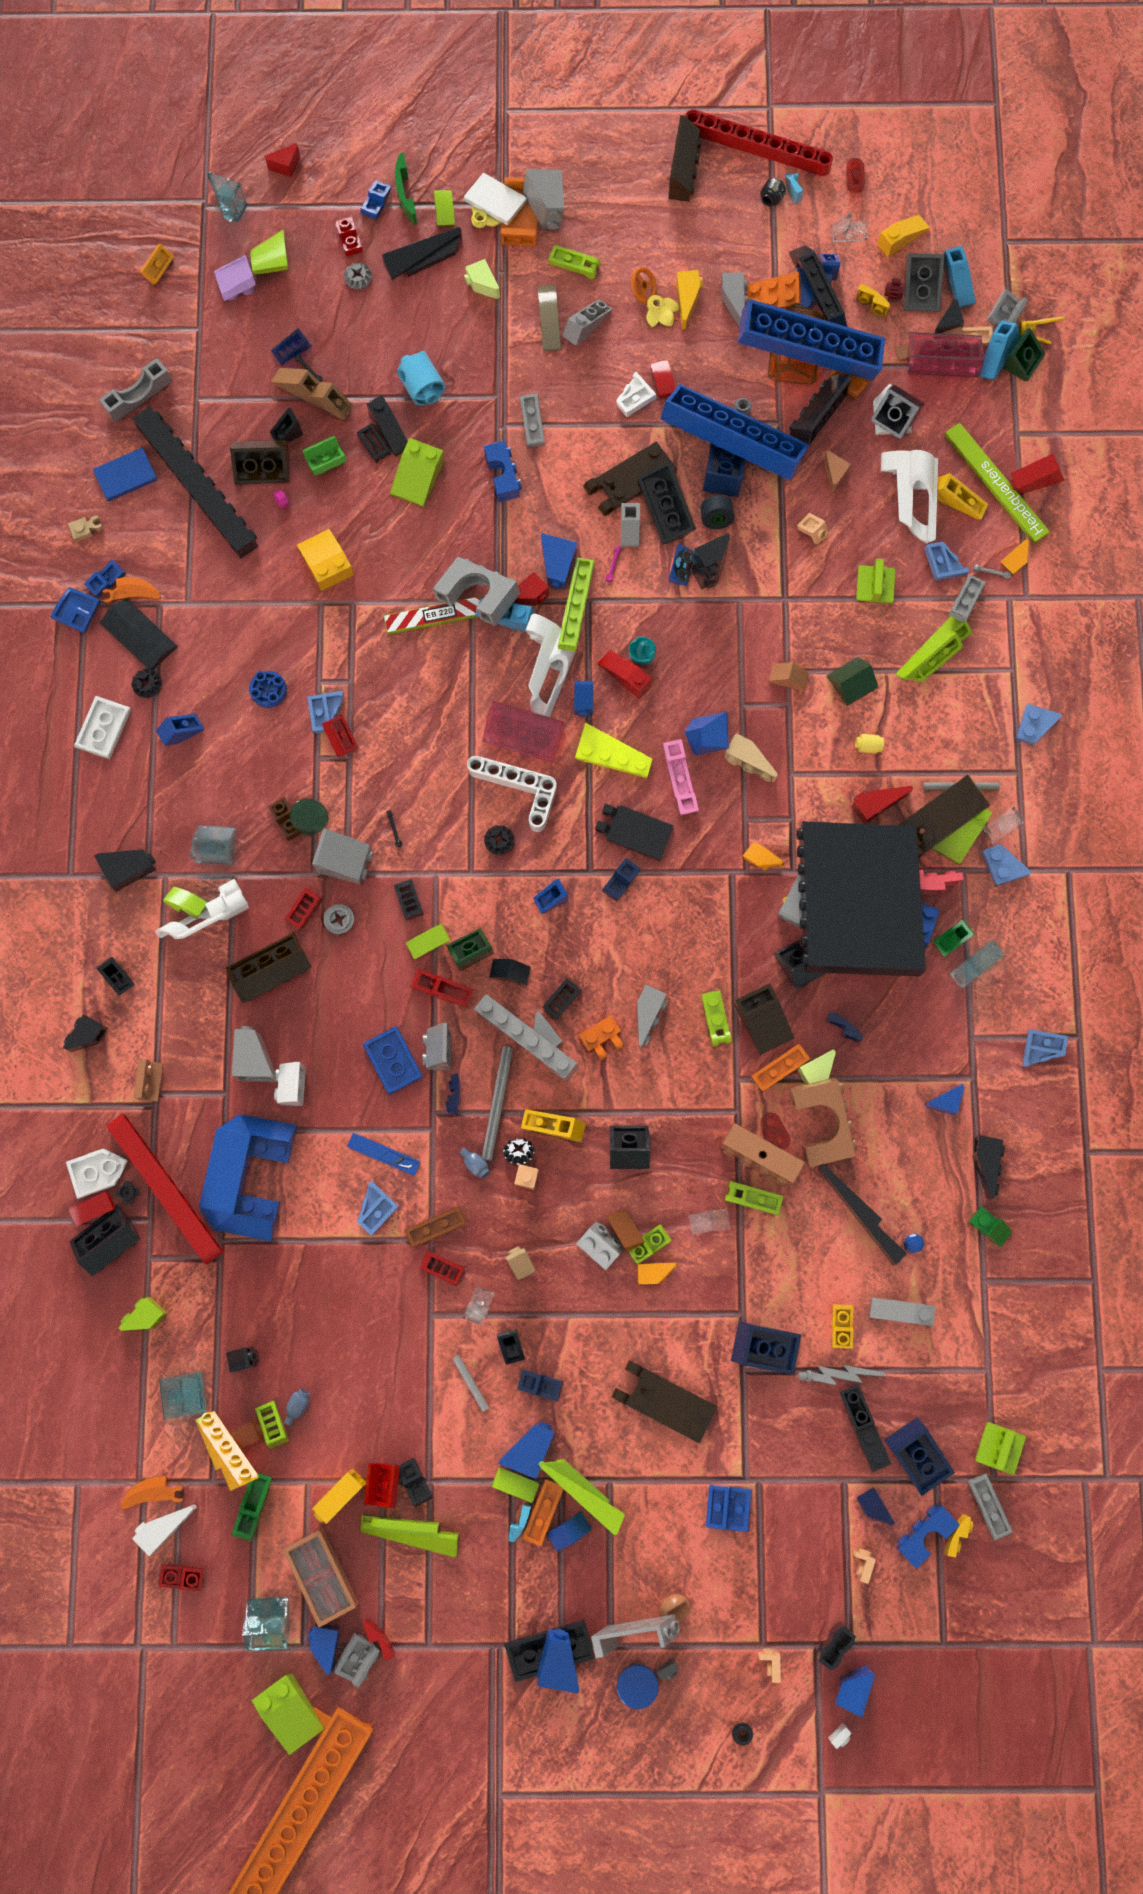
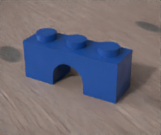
M505 440L485 445L484 454L489 470L501 469L504 471L501 476L493 478L498 502L520 497L519 490L522 489L520 479L515 477L517 469L515 463H511L510 460L512 457L510 446L506 447Z
M940 1504L937 1506L932 1505L926 1512L927 1516L923 1520H917L911 1527L913 1530L908 1535H902L897 1541L896 1549L916 1569L931 1555L924 1546L926 1534L935 1531L941 1537L947 1539L960 1525Z

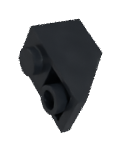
M83 1014L75 1021V1028L72 1033L66 1036L63 1048L74 1052L98 1045L108 1028Z
M245 1347L226 1353L230 1373L257 1367V1362H259L258 1352L254 1350V1347Z

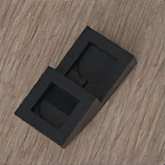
M415 1458L399 1465L400 1479L408 1492L413 1506L417 1507L432 1499L431 1491Z

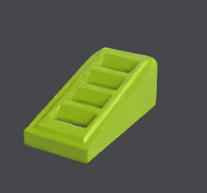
M275 1401L255 1408L267 1447L272 1449L287 1443L289 1439ZM273 1410V1413L263 1417V1413ZM270 1419H276L275 1421L270 1422L268 1424L265 1423V1421H268ZM278 1426V1429L271 1432L268 1431V1429ZM278 1434L281 1435V1436H279V1437H276V1438H274V1439H271V1437H274V1436H276V1435H278Z

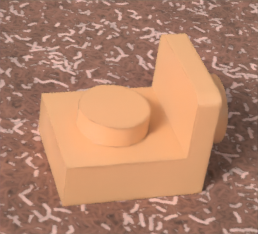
M811 513L797 525L798 530L811 536L816 545L829 534L826 522Z
M861 1548L859 1552L853 1550L855 1557L863 1559V1563L859 1562L856 1574L859 1575L858 1579L869 1584L876 1559L867 1550Z
M765 1648L763 1652H758L759 1660H770V1663H767V1676H771L772 1683H781L779 1652H775V1649Z

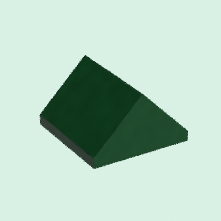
M1031 328L1025 330L1003 369L1024 381L1029 380L1045 355Z
M859 657L827 675V678L846 706L879 687L871 664Z
M481 928L446 945L460 971L494 954L493 948Z

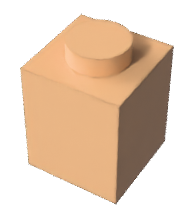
M519 1164L514 1184L534 1190L539 1169Z

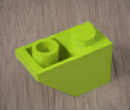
M151 1297L141 1298L134 1306L136 1309L131 1314L128 1313L120 1321L122 1324L119 1329L121 1331L154 1329L168 1313Z

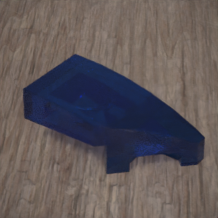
M874 1487L856 1497L863 1511L872 1521L895 1525L894 1520Z

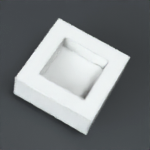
M842 1723L828 1738L835 1748L838 1749L840 1746L844 1747L849 1742V1736L852 1733Z

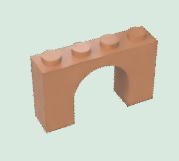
M834 1077L789 1088L794 1109L800 1110L824 1105L832 1109L836 1118L835 1128L829 1137L821 1141L802 1145L806 1164L809 1167H814L855 1157L857 1146L855 1139H852L850 1134L853 1128L851 1121L847 1120L846 1116L848 1106L842 1098V1093H844L842 1082H839Z

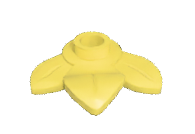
M472 206L473 215L471 221L473 226L477 228H484L485 226L494 227L502 223L486 214L485 211Z
M659 295L651 296L647 301V322L652 328L658 322L672 327L674 322L673 313L680 309L679 305L671 298L663 299ZM657 301L659 306H655L653 302Z

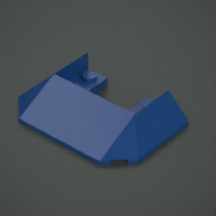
M239 1114L216 1130L199 1204L200 1210L213 1230L272 1241L280 1202L242 1195L251 1156L289 1163L297 1125Z

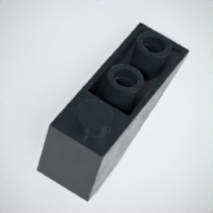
M979 1135L975 1137L972 1157L987 1199H994L999 1192L997 1178L1002 1172L1000 1157L1004 1155L1005 1145H1002V1139Z

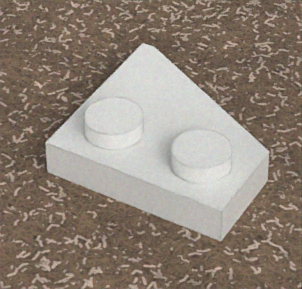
M635 372L632 381L626 385L624 392L620 394L616 403L624 415L628 417L654 401L656 394L642 377Z

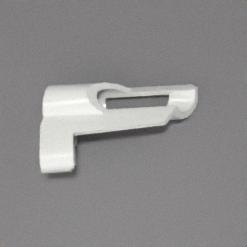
M901 450L881 453V472H892L894 475H897L899 521L907 525L911 533L919 540L927 544L936 539L938 458H934L931 453L922 450H912L911 452ZM913 489L928 490V525L920 523L912 514Z
M532 614L525 631L530 635L531 639L541 644L528 685L532 693L530 709L537 720L549 721L576 652L558 649L561 628L543 616ZM550 667L560 671L546 704L541 700L539 692Z
M233 879L218 888L221 893L219 897L205 904L206 908L198 917L199 919H206L205 921L189 929L185 925L196 920L189 916L180 922H170L155 932L159 938L169 934L174 939H182L218 920H229L249 909L248 902L242 895L243 893L237 882Z

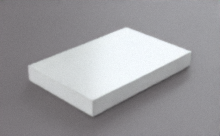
M483 173L465 194L464 201L479 210L485 211L486 214L508 226L526 204L527 197Z
M95 696L74 744L75 748L110 760L129 717L131 708Z

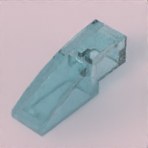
M992 940L952 971L950 975L963 989L1005 954Z

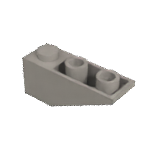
M744 272L722 273L721 299L740 328L742 309L748 302V296H744V291H747V280H744Z
M599 299L568 318L562 336L577 346L590 336L610 314L612 309L605 302Z
M645 985L637 1001L638 1046L640 1049L643 1044L647 1046L652 1036L649 1032L652 1027L656 1028L660 1019L657 1015L660 1010L664 1011L668 1003L665 1000L667 994L648 985Z

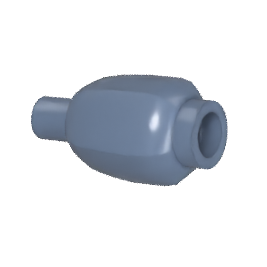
M465 1147L460 1151V1154L464 1157L465 1166L474 1176L484 1179L490 1173L488 1163L475 1152H469Z
M300 1388L298 1392H294L286 1406L288 1415L284 1421L286 1425L291 1426L295 1419L302 1417L310 1404V1393Z

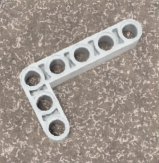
M480 756L469 758L467 767L471 776L536 794L529 815V826L534 832H541L545 829L557 790L556 781L553 777ZM474 764L481 765L477 770L471 768ZM492 769L499 770L495 775L489 773ZM509 774L517 775L514 780L507 778ZM533 779L535 782L532 785H528L525 781ZM545 784H551L553 788L550 790H546L543 788V786ZM545 801L548 805L546 807H539L538 803ZM539 818L542 820V823L535 825L532 823L533 820Z

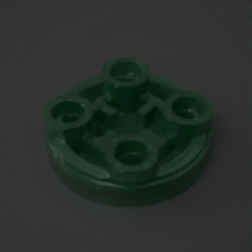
M301 799L292 806L289 820L294 828L301 832L303 836H311V834H317L326 827L328 812L323 804L314 799Z

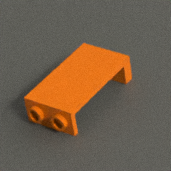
M505 177V185L523 195L525 178ZM526 202L508 226L502 223L500 232L502 245L536 246L538 220L528 202Z

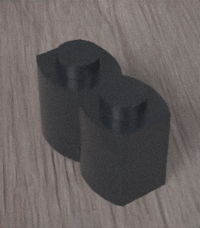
M841 1622L837 1623L830 1630L828 1639L819 1645L816 1651V1658L830 1671L835 1669L840 1664L843 1653L853 1646L856 1636Z

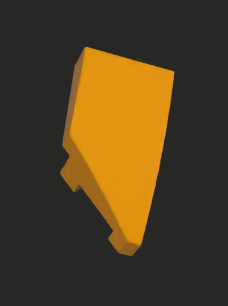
M1028 539L1023 541L1001 561L1013 576L1028 563Z
M755 841L743 855L745 860L759 868L762 867L763 871L773 866H784V862Z
M678 1263L638 1264V1284H660L664 1282L672 1270L678 1266Z

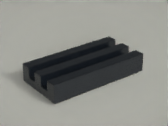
M373 424L357 432L358 437L376 463L379 462V459H384L386 455H391L390 449ZM370 429L379 441V443L381 444V446L383 447L384 451L380 450V448L368 432ZM364 433L377 451V455L363 436Z

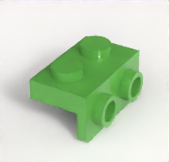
M335 436L302 451L314 476L322 474L333 467L340 466L347 461Z

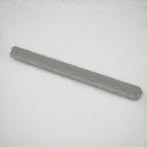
M503 1046L482 1153V1158L485 1161H492L513 1053V1048Z

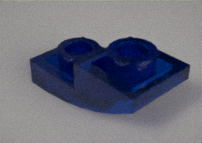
M458 1073L451 1075L452 1080L448 1081L450 1091L455 1092V1094L447 1096L448 1101L445 1102L447 1112H451L453 1117L457 1116L461 1104V1081Z

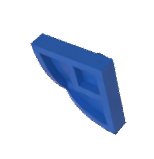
M69 587L60 598L50 618L85 634L101 601Z

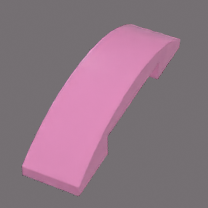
M682 739L663 743L668 772L680 816L699 812L685 759L686 755Z

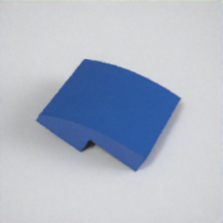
M709 1485L706 1527L749 1532L752 1489Z

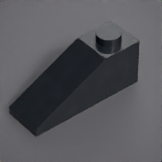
M381 395L366 403L370 417L394 456L396 457L403 453L408 441L384 397Z

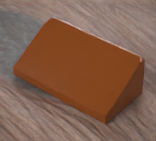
M626 1209L607 1216L627 1252L645 1243Z

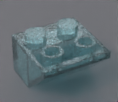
M198 825L192 837L190 857L197 863L232 865L237 828Z
M289 1597L247 1599L242 1634L246 1651L288 1648L290 1631Z

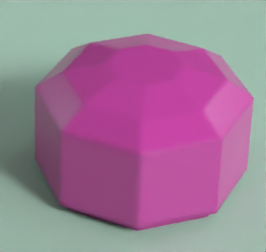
M279 489L273 494L275 502L281 508L285 509L290 505L288 498L282 490Z

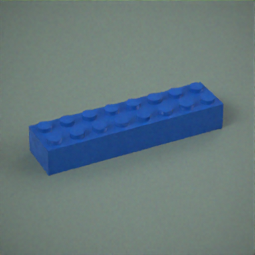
M749 299L742 309L737 343L873 381L882 370L885 338Z
M681 384L676 387L666 400L660 418L670 425H674L685 432L714 444L716 447L723 448L733 455L742 457L750 463L759 465L765 470L776 473L790 481L802 464L809 444Z

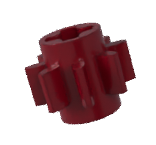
M892 278V283H886L884 296L888 297L889 302L896 303L897 298L902 299L905 285L901 284V279Z

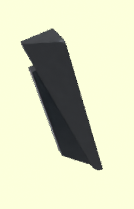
M457 227L382 254L384 267L391 280H394L404 272H406L408 277L456 255L459 240L462 238L461 228Z

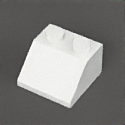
M300 1062L280 1064L279 1069H276L278 1088H275L274 1099L277 1100L279 1105L303 1106L306 1067Z

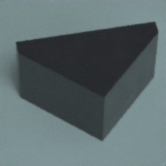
M953 300L938 323L934 335L957 327L963 328L964 320L958 300Z
M291 408L285 411L270 431L274 440H287V443L303 435L300 424Z
M110 957L96 967L118 995H121L135 985L121 963L114 957Z
M493 959L489 978L527 986L531 966L513 959Z
M517 1329L497 1334L506 1365L525 1360Z

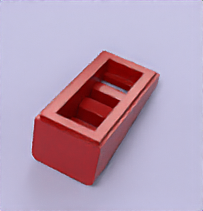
M305 887L285 917V920L301 930L319 906L323 897L312 889ZM309 895L315 900L312 902L306 897ZM303 901L310 906L309 909L302 905ZM300 908L301 910L306 912V914L303 915L302 913L297 911V909ZM295 914V915H297L298 917H300L302 920L299 922L298 920H296V919L293 918L292 916Z
M430 1251L426 1252L419 1267L420 1270L457 1286L465 1269ZM431 1258H434L431 1268L428 1269L427 1266ZM441 1261L442 1263L440 1265L438 1272H435V1268L438 1262ZM446 1264H447V1265H449V1268H448V1270H447L445 1276H443L442 1273H443V1271H444V1269H445V1266H446ZM453 1268H456L457 1270L453 1276V1279H450L449 1277Z

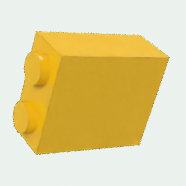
M354 1469L348 1471L312 1508L315 1511L314 1516L321 1523L324 1521L326 1524L331 1521L366 1485V1481Z

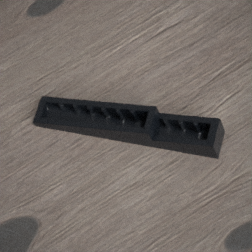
M824 1164L821 1165L818 1170L891 1264L897 1265L907 1253L877 1226L883 1219Z

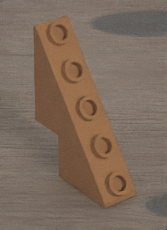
M279 368L271 381L272 384L342 420L347 418L353 408V404L333 383L319 382L306 369Z

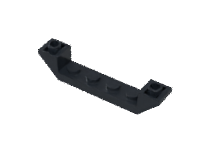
M806 245L790 251L789 255L795 268H801L825 320L847 327L845 313L815 251Z

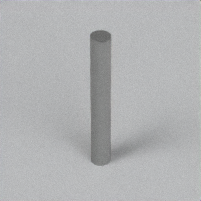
M460 1355L452 1360L480 1409L484 1412L489 1406Z

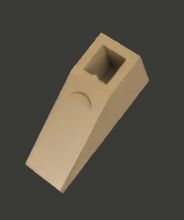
M736 733L729 745V749L725 752L724 758L727 759V762L743 767L750 774L755 773L766 782L771 781L774 783L778 775L753 741Z
M518 1246L508 1251L509 1255L506 1256V1259L517 1280L536 1272L524 1248L521 1249Z

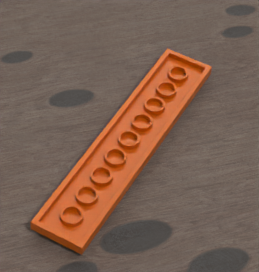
M337 1707L228 1894H278L370 1737L373 1728L340 1707Z

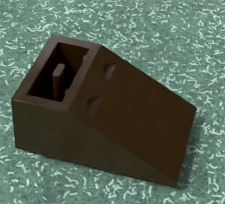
M770 983L735 1000L734 1006L759 1055L794 1039L784 1011Z

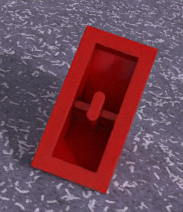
M297 143L265 155L268 170L292 177L300 159Z

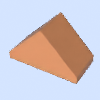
M826 451L824 465L830 491L833 493L848 474L851 464L834 453Z
M794 662L773 664L769 683L805 691L809 673Z

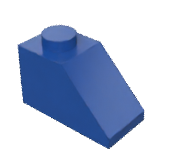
M575 681L574 715L583 718L593 715L594 681Z
M196 714L166 717L156 729V732L164 746L179 744L200 733L204 728Z
M316 1623L313 1629L310 1628L308 1634V1642H311L310 1650L325 1673L331 1674L334 1668L341 1627L330 1625L318 1627Z

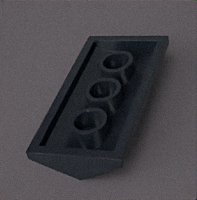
M670 461L637 477L663 545L682 539L696 530Z
M127 598L111 606L100 622L111 635L149 670H154L178 647Z
M585 1620L552 1629H561L569 1633L575 1664L595 1659ZM548 1630L504 1643L515 1682L537 1676Z

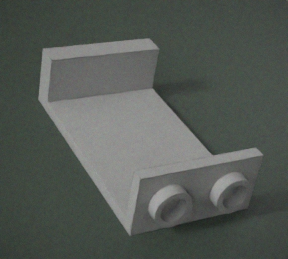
M668 1615L606 1626L591 1636L596 1658H601L619 1646V1636L657 1630L661 1648L666 1647L679 1637V1623L676 1621L675 1615Z

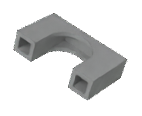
M460 557L455 559L433 588L437 600L452 607L467 588L474 585L490 587L487 595L477 606L476 610L481 620L494 626L497 625L520 594L518 584L513 578H506L496 571L488 570L483 565H476L469 559H462Z

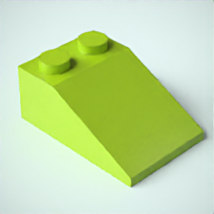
M409 438L402 453L390 494L424 507L445 461L443 450Z
M986 809L932 849L960 865L992 812Z
M293 1673L286 1674L251 1700L262 1720L289 1755L325 1729Z

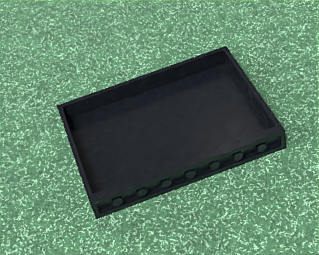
M803 821L800 828H797L796 839L799 840L800 845L797 847V857H800L798 875H801L798 891L802 895V899L799 901V910L802 911L800 929H803L800 945L804 947L801 965L804 966L805 972L921 977L926 970L916 826Z

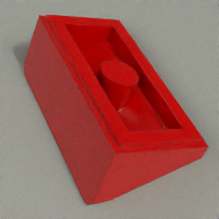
M343 714L322 723L337 757L346 755L358 748Z

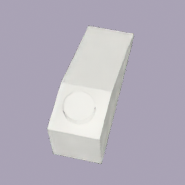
M194 1504L146 1524L144 1522L141 1523L134 1531L136 1535L132 1539L148 1556H151L193 1513L197 1506Z

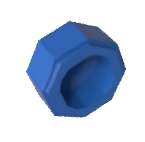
M916 1233L907 1235L903 1242L905 1250L910 1253L920 1252L924 1246L923 1238Z

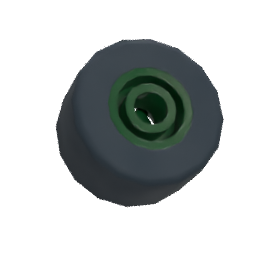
M715 495L702 502L700 507L703 525L707 528L723 529L733 522V503L728 497Z

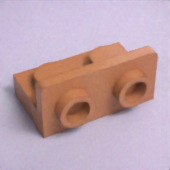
M147 1059L138 1060L133 1098L142 1101H159L163 1072L162 1063L150 1062Z

